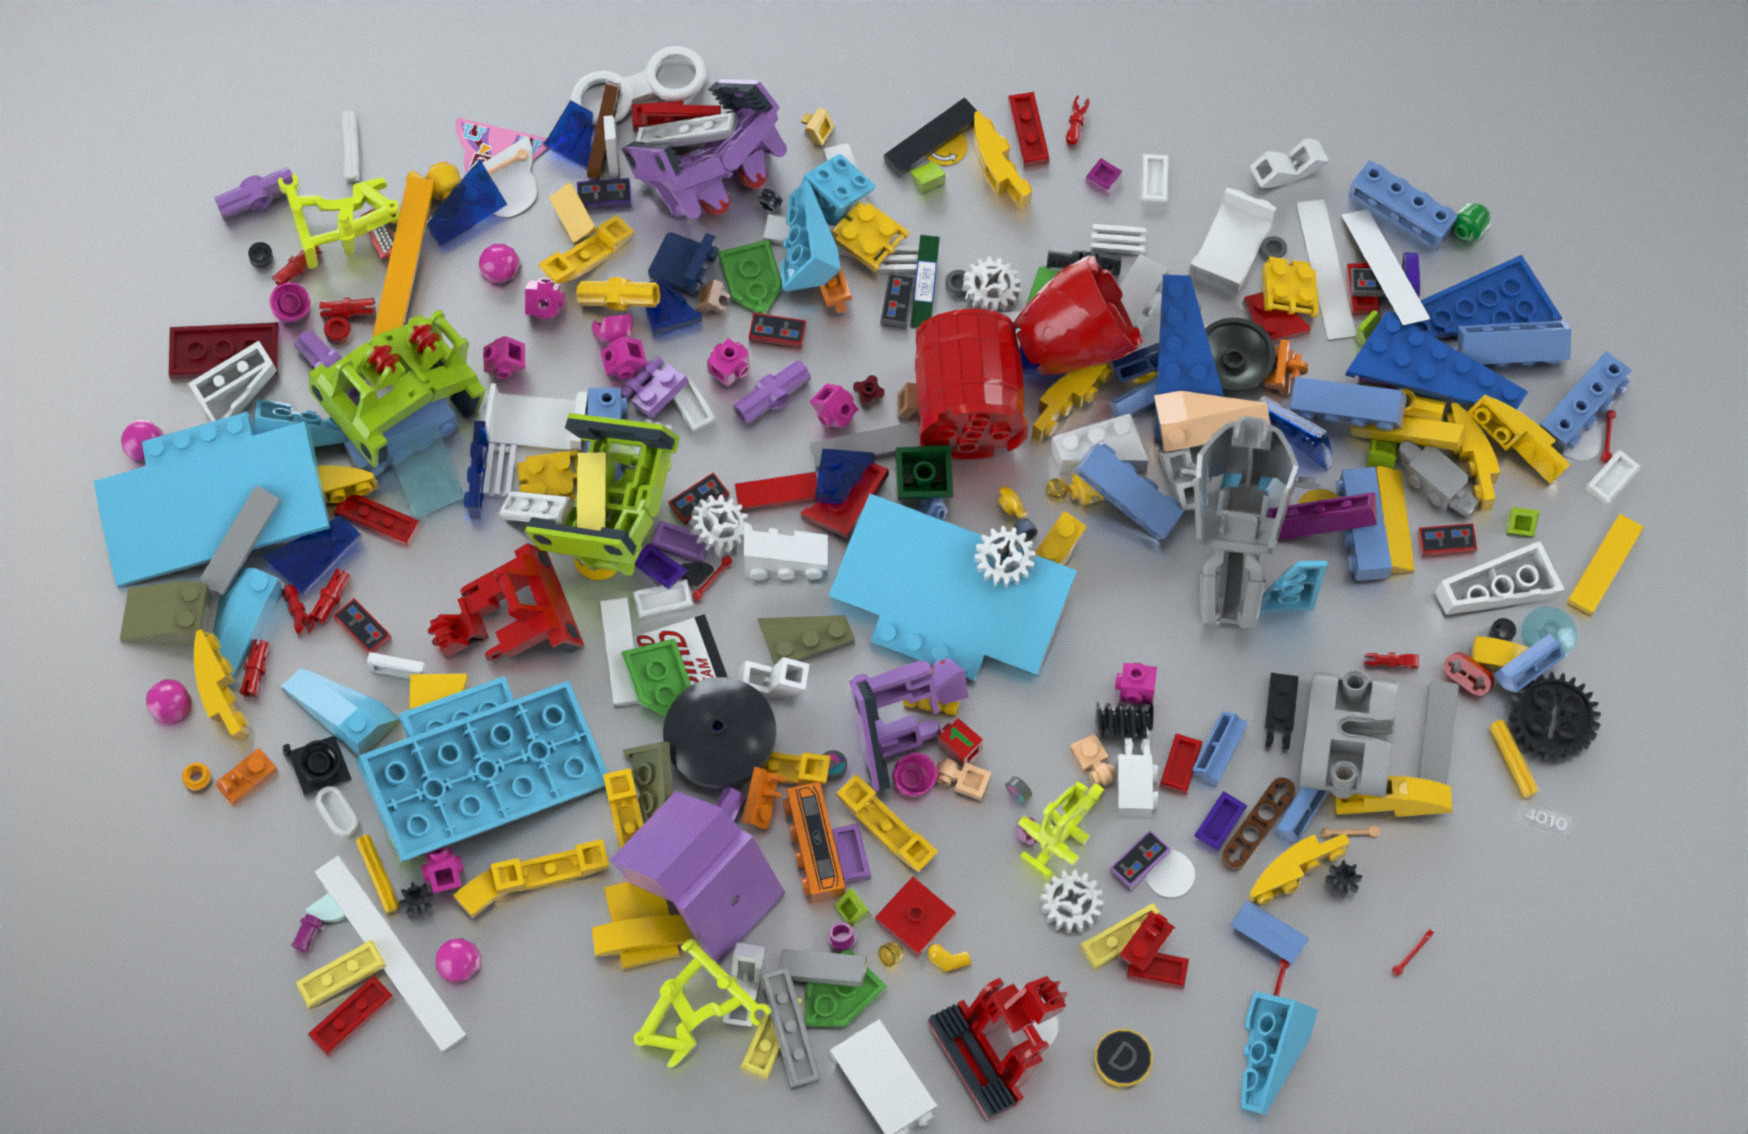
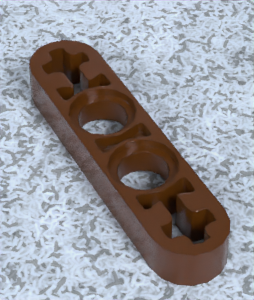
M609 80L606 82L588 162L587 178L602 179L607 159L603 116H613L615 119L621 94L620 82Z
M1279 777L1270 784L1228 842L1222 853V863L1226 869L1230 871L1242 870L1289 806L1295 794V786L1290 779ZM1286 787V794L1279 798L1278 803L1273 801L1278 791L1277 788ZM1262 807H1269L1273 810L1274 817L1269 820L1262 819L1259 816L1258 810ZM1248 828L1257 831L1259 838L1256 841L1249 842L1243 837V831ZM1239 845L1244 848L1239 857L1241 861L1235 860L1231 862L1229 860L1230 854H1235Z

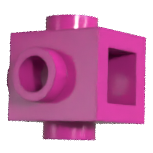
M548 278L528 281L525 288V315H537L540 319H551L553 316H557L560 308L565 306V292L560 291L561 284H555Z
M503 336L484 346V372L495 375L499 379H507L526 368L525 343Z
M621 336L600 351L606 375L618 377L622 380L633 377L634 373L647 365L641 340Z
M727 338L723 344L719 343L714 347L710 357L707 359L708 373L729 387L737 378L744 377L750 368L748 350L743 344L735 343Z
M826 383L809 401L818 413V420L827 427L842 428L848 425L853 419L852 416L859 410L853 402L854 398L851 393L843 389L842 386Z
M1124 663L1122 673H1117L1115 690H1120L1119 701L1132 703L1133 705L1139 703L1150 705L1153 703L1157 667L1142 663Z
M452 846L448 848L442 847L424 854L426 864L421 865L424 881L431 882L433 893L462 886L459 873L464 872L460 855L454 856Z

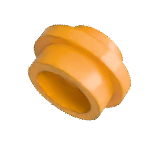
M191 763L182 773L184 785L194 791L204 789L211 780L209 768L202 763ZM196 774H201V775H202V777H201L200 780H198V781H193V780H192V777H193L194 775H196Z

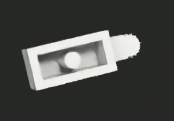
M1125 738L1124 754H1118L1116 763L1117 818H1151L1153 809L1158 808V792H1153V782H1157L1158 766L1153 765L1150 741L1149 739L1142 740V755H1132V739Z

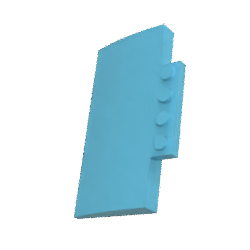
M247 412L142 441L146 462L145 467L94 481L109 559L118 588L210 562L256 485L282 501L252 550L330 528L312 434L305 421L257 435L253 434L251 418Z
M869 494L835 577L829 597L880 616L870 642L917 660L927 661L933 666L935 661H945L946 658H949L964 669L967 679L976 681L985 656L1039 675L1077 570L1035 555V559L1030 560L1034 562V569H1026L1029 573L1027 579L1020 576L1019 585H1016L1013 580L1009 581L1008 588H1005L1003 581L994 586L993 578L985 581V571L979 573L977 571V566L980 563L975 562V555L980 553L976 551V545H984L981 541L982 535ZM1016 548L1017 552L1022 553V556H1024L1022 550ZM1009 549L1007 550V553H1005L1004 556L1001 557V565L1003 564V561L1007 557H1009ZM986 558L990 567L995 569L994 563Z
M505 676L400 713L398 717L407 738L359 755L356 760L373 803L401 863L604 788L603 774L608 773L569 680L514 700Z

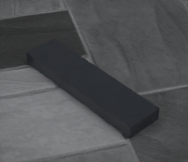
M964 97L885 153L884 160L901 177L974 125V115L977 110Z

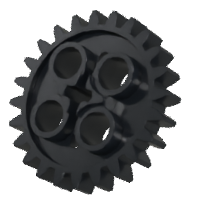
M1550 672L1548 679H1545L1541 674L1537 677V682L1533 680L1527 686L1520 689L1519 693L1513 694L1512 700L1514 702H1511L1508 707L1512 711L1508 716V721L1515 723L1512 724L1510 731H1519L1515 740L1521 741L1524 739L1526 741L1523 747L1524 750L1533 747L1534 757L1539 752H1543L1544 760H1547L1550 754H1553L1556 762L1559 761L1561 754L1567 760H1570L1572 751L1577 756H1580L1583 751L1582 747L1588 749L1591 745L1590 740H1595L1597 736L1595 731H1598L1601 725L1596 721L1599 720L1601 713L1594 711L1599 703L1589 701L1594 693L1583 692L1586 684L1583 683L1578 687L1575 686V677L1568 682L1565 681V673H1562L1559 679H1555L1553 672ZM1556 695H1560V703L1556 712L1557 721L1553 728V738L1550 739L1548 733L1553 718L1552 711L1555 707ZM1537 697L1546 698L1549 704L1540 703ZM1570 703L1574 705L1577 710H1568L1565 707V704ZM1538 722L1543 725L1544 729L1538 730L1533 727L1532 723ZM1559 729L1569 730L1572 736H1564Z

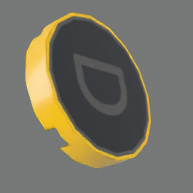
M1117 1029L1107 1033L1099 1041L1095 1050L1096 1070L1106 1083L1118 1088L1140 1084L1148 1076L1152 1067L1153 1053L1148 1041L1141 1034L1129 1029Z

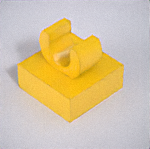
M818 108L814 115L805 113L800 121L802 124L807 125L805 132L809 133L813 144L820 146L824 144L835 127L828 111L822 108Z

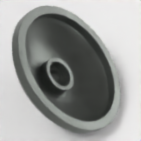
M1233 317L1215 321L1205 328L1223 391H1248L1259 386L1268 378L1275 362V347L1271 337L1261 326L1247 319ZM1235 361V362H1237L1238 364L1235 365V366H1232V365L1229 364V362Z

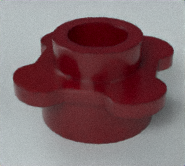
M874 375L868 376L862 382L857 381L853 385V390L858 392L860 402L864 405L872 404L878 398L881 399L885 395V390L880 388L877 383L878 378Z

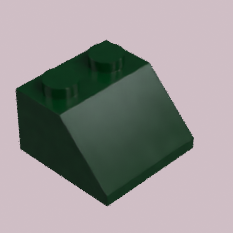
M951 445L896 447L895 468L898 500L953 498Z

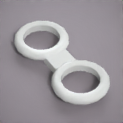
M673 46L655 53L648 61L645 71L625 78L608 71L592 72L581 78L574 86L571 95L572 109L580 120L588 125L597 126L599 115L592 114L584 108L582 97L589 87L598 83H606L607 80L621 83L622 99L617 108L615 123L626 116L630 111L631 104H636L656 96L667 101L687 100L696 95L704 86L707 76L705 62L698 53L690 48ZM682 58L693 64L696 69V75L690 85L682 89L672 90L659 84L655 76L657 69L668 59Z

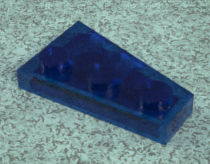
M477 159L427 220L426 226L438 246H443L508 205L480 159Z
M1265 396L1258 401L1267 403L1270 424L1280 429L1289 442L1328 471L1334 465L1328 432Z
M474 420L473 442H471L470 447L471 467H468L467 470L469 492L465 491L464 508H468L470 518L481 519L483 487L490 443L486 421Z
M341 515L329 521V529L301 536L263 557L264 560L305 596L362 537L361 533Z

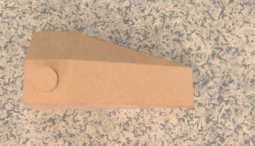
M1175 391L1154 395L1162 445L1165 452L1204 445L1226 423L1238 421L1243 416L1263 418L1268 421V425H1271L1267 403L1188 391Z

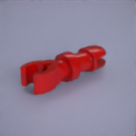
M1078 95L1072 103L1073 115L1069 118L1070 129H1068L1066 134V141L1070 145H1075L1080 139V127L1085 122L1083 116L1089 107V98L1086 99L1085 106H1082L1081 109H1079L1080 105L1077 103Z
M286 585L282 590V596L284 601L288 602L290 606L288 608L290 615L294 616V629L297 634H300L305 626L307 633L310 634L314 628V622L304 612L306 608L299 601V593L295 586Z
M1389 652V655H1379L1378 653H1367L1364 655V658L1374 659V661L1364 662L1369 667L1388 666V669H1394L1395 666L1403 668H1418L1419 666L1418 654L1395 655V652Z

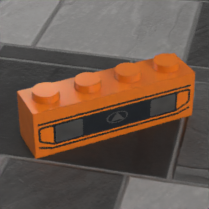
M820 781L787 788V798L782 799L785 815H791L793 825L788 826L791 841L797 842L799 851L795 852L798 869H804L806 877L801 879L804 895H810L812 904L841 898L845 894V884Z

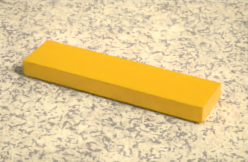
M1622 514L1618 515L1569 597L1568 604L1592 616L1644 526Z

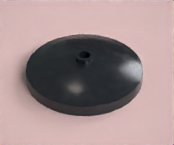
M716 677L691 685L673 701L665 717L663 740L664 742H669L671 763L686 779L703 787L716 789L730 788L752 779L754 767L763 769L775 749L777 726L770 704L756 688L738 679ZM720 726L723 727V728H722L721 730H719V731H715V730H714L715 728H719Z

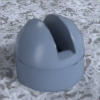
M1020 519L1014 524L1016 535L1019 536L1022 533H1026L1025 542L1032 540L1038 533L1037 528L1029 519Z

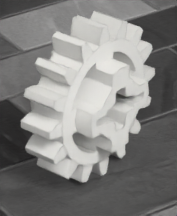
M988 256L985 263L979 258L976 261V265H969L968 271L964 274L962 290L967 291L966 300H974L972 307L975 308L981 305L982 309L987 310V308H991V311H997V308L1000 307L1004 312L1008 304L1014 305L1021 290L1019 289L1021 280L1016 279L1017 270H1009L1011 263L1002 265L1001 258H998L996 262H992L991 257Z
M710 495L706 501L701 499L691 513L692 517L689 525L694 527L690 533L691 535L699 536L696 541L698 544L706 543L705 550L707 551L712 546L715 547V551L718 554L722 548L727 553H730L733 547L738 549L741 543L744 542V525H750L745 522L748 514H741L742 505L733 506L732 498L725 502L723 495H720L717 500Z
M1002 526L1000 533H997L992 528L991 537L981 536V541L984 545H976V551L980 553L975 555V562L980 563L977 566L978 573L985 571L984 580L987 581L993 578L994 586L1003 581L1005 588H1008L1009 581L1012 580L1016 585H1019L1020 576L1025 579L1029 577L1026 569H1034V562L1030 560L1035 559V552L1029 551L1033 548V542H1025L1026 533H1022L1019 536L1016 535L1015 527L1012 528L1011 532H1006L1005 526ZM1015 544L1021 548L1024 556H1022V553L1017 552ZM1009 549V557H1007L1001 565V557H1003ZM986 558L994 563L995 569L990 567Z
M1064 870L1062 871L1061 879L1053 875L1051 877L1052 885H1044V891L1047 894L1041 895V902L1047 904L1042 906V913H1050L1047 917V922L1050 923L1055 920L1057 922V930L1062 926H1066L1067 933H1071L1072 927H1076L1080 933L1083 930V924L1091 928L1093 926L1092 918H1100L1101 912L1097 909L1103 908L1104 901L1098 899L1102 897L1103 892L1102 890H1094L1097 886V881L1094 880L1089 883L1087 881V873L1082 877H1078L1077 870H1074L1072 876H1068ZM1062 888V894L1053 899L1056 891ZM1072 898L1073 902H1077V904L1072 905L1071 901H1067V899ZM1091 904L1089 911L1083 915L1082 909Z

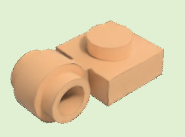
M1095 733L1070 745V750L1081 770L1085 772L1093 769V771L1089 772L1093 785L1097 783L1103 788L1112 784L1113 779L1117 778L1112 764L1104 763L1108 761L1109 756Z
M944 758L942 762L937 764L936 782L943 786H950L951 783L957 781L955 786L956 792L981 801L992 772L966 762L962 771H960L955 761Z

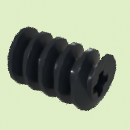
M1096 701L1095 729H1097L1099 737H1102L1105 729H1108L1111 738L1114 737L1116 730L1120 731L1122 738H1125L1128 730L1131 731L1133 738L1137 737L1139 731H1142L1144 739L1148 738L1150 731L1153 729V703L1150 704L1148 711H1146L1143 703H1139L1135 711L1132 703H1128L1126 709L1123 710L1121 702H1117L1114 710H1112L1110 702H1105L1101 710L1099 702Z

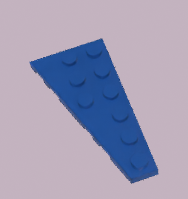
M1519 255L1420 300L1430 319L1411 324L1439 339L1458 336V326L1562 321L1563 318L1524 257Z
M1162 274L1156 395L1175 391H1188L1224 397L1191 276ZM1155 410L1154 438H1161L1157 410Z
M1386 311L1345 374V376L1355 378V376L1367 378L1369 382L1377 384L1384 382L1396 385L1398 389H1408L1414 393L1435 398L1441 396L1454 399L1453 402L1459 404L1466 402L1475 405L1482 396L1487 395L1516 410L1519 409L1529 392L1412 324L1403 325L1399 317L1389 311Z

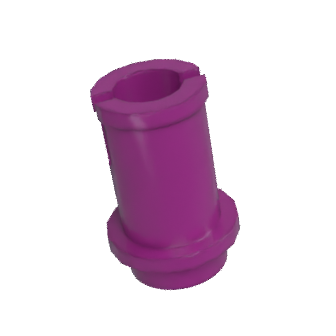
M306 914L305 918H301L300 922L302 924L291 944L293 948L304 953L309 952L317 931L322 929L320 926L322 920L310 914Z

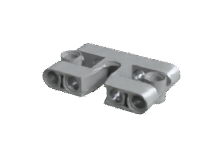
M1358 670L1349 671L1344 677H1339V674L1313 673L1299 787L1331 791L1333 795L1339 798H1349L1353 794L1386 797L1391 743L1363 735L1393 734L1398 681L1376 678L1368 680L1366 674Z

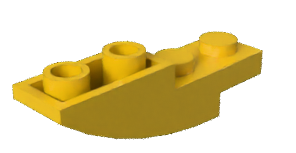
M978 110L974 115V142L981 168L998 196L1008 191L1021 209H1024L1031 204L1032 187L1026 179L1022 180L1017 173L1014 163L1009 160L1010 144L1004 136H1000L996 132L991 119L984 117Z
M1112 362L1082 371L1067 373L1050 387L1039 400L1038 412L1041 413V416L1033 424L1032 438L1041 443L1046 435L1050 437L1058 426L1057 421L1061 416L1066 417L1073 405L1081 409L1085 402L1090 403L1097 394L1098 389L1096 388L1101 382L1106 383L1112 375Z
M1484 395L1467 412L1506 451L1512 446L1549 484L1556 480L1571 465L1551 446L1556 440L1537 423L1513 407Z
M1457 402L1451 403L1448 413L1445 414V422L1465 425L1460 451L1451 450L1452 454H1456L1458 463L1467 462L1468 476L1473 477L1475 485L1472 487V493L1479 502L1480 511L1491 510L1496 499L1493 484L1497 483L1501 473L1497 458L1477 422Z
M318 466L326 503H339L344 501L346 496L349 497L354 494L360 496L368 495L373 490L379 489V484L371 472L347 466Z
M1064 511L1035 551V555L1064 565L1088 527Z
M200 629L196 631L194 669L203 706L210 719L217 722L223 720L230 735L238 740H242L250 735L246 728L249 723L245 715L241 711H237L233 703L236 701V698L228 685L235 682L231 675L233 668L226 657L222 658L218 650L221 648L217 637L213 633L209 634Z
M1388 775L1386 797L1353 794L1349 798L1336 797V811L1338 815L1394 810L1395 817L1453 813L1452 789L1449 785L1427 779Z
M1346 833L1319 844L1315 834L1287 849L1265 869L1252 888L1248 900L1253 904L1258 903L1261 906L1271 902L1275 898L1274 896L1279 893L1290 894L1298 890L1304 877L1303 871L1310 873L1321 866L1320 863L1327 860L1335 862L1346 856L1350 845Z

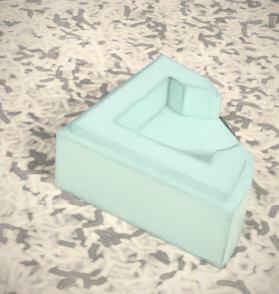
M330 893L305 909L307 914L319 918L322 922L336 923L346 919L345 914Z

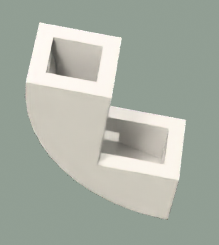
M1305 138L1288 154L1267 151L1250 168L1260 188H1273L1298 181L1319 170L1329 161L1318 140Z
M1184 448L1167 452L1164 450L1158 451L1167 485L1172 497L1179 502L1180 505L1178 507L1183 511L1194 509V477L1196 475L1181 473L1182 468H1188L1189 463H1192L1190 449ZM1206 494V505H1209Z
M785 657L774 667L745 661L739 668L738 680L753 686L765 698L795 696L806 690L810 664Z
M736 943L731 975L737 978V984L757 1002L760 988L759 975L762 974L765 947ZM727 991L725 1001L733 997L729 991ZM743 1005L723 1017V1023L752 1027L753 1024L749 1019L750 1012Z

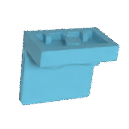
M841 154L834 156L804 174L802 182L804 180L810 182L826 223L831 226H836L843 219L848 206L873 192L876 187L871 180Z

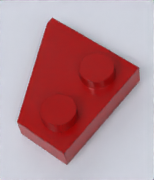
M1263 292L1244 297L1243 302L1250 320L1261 326L1269 334L1273 344L1279 343L1281 340H1290L1310 334V326L1296 313L1294 315L1288 314L1287 311L1278 309L1266 311L1264 308ZM1273 302L1274 304L1286 305L1285 303Z

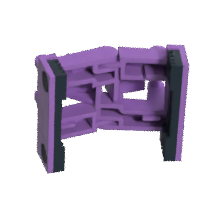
M718 79L708 89L713 91V96H717L716 100H720L718 103L724 105L722 108L727 109L726 113L735 112L738 117L736 131L729 139L703 142L700 148L679 157L674 155L676 150H671L674 148L671 144L659 146L634 141L621 148L635 179H640L648 187L655 188L669 207L672 215L676 217L686 215L690 219H696L701 214L699 203L703 210L709 214L720 215L725 213L730 205V197L721 181L724 177L730 178L733 175L731 171H734L743 186L759 188L767 179L764 156L772 154L775 157H783L787 153V146L774 125L778 121L777 111L780 107L760 81Z

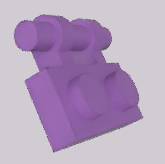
M656 356L651 362L647 361V365L634 378H629L624 383L625 387L621 390L622 398L628 399L632 394L636 395L631 399L633 406L651 419L689 383L686 375L669 364L662 371L658 370L664 364V361L659 356ZM649 378H652V380L645 387L641 386Z

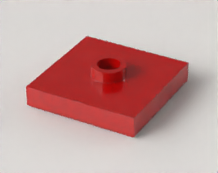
M912 876L876 915L875 921L919 957L956 916V912Z

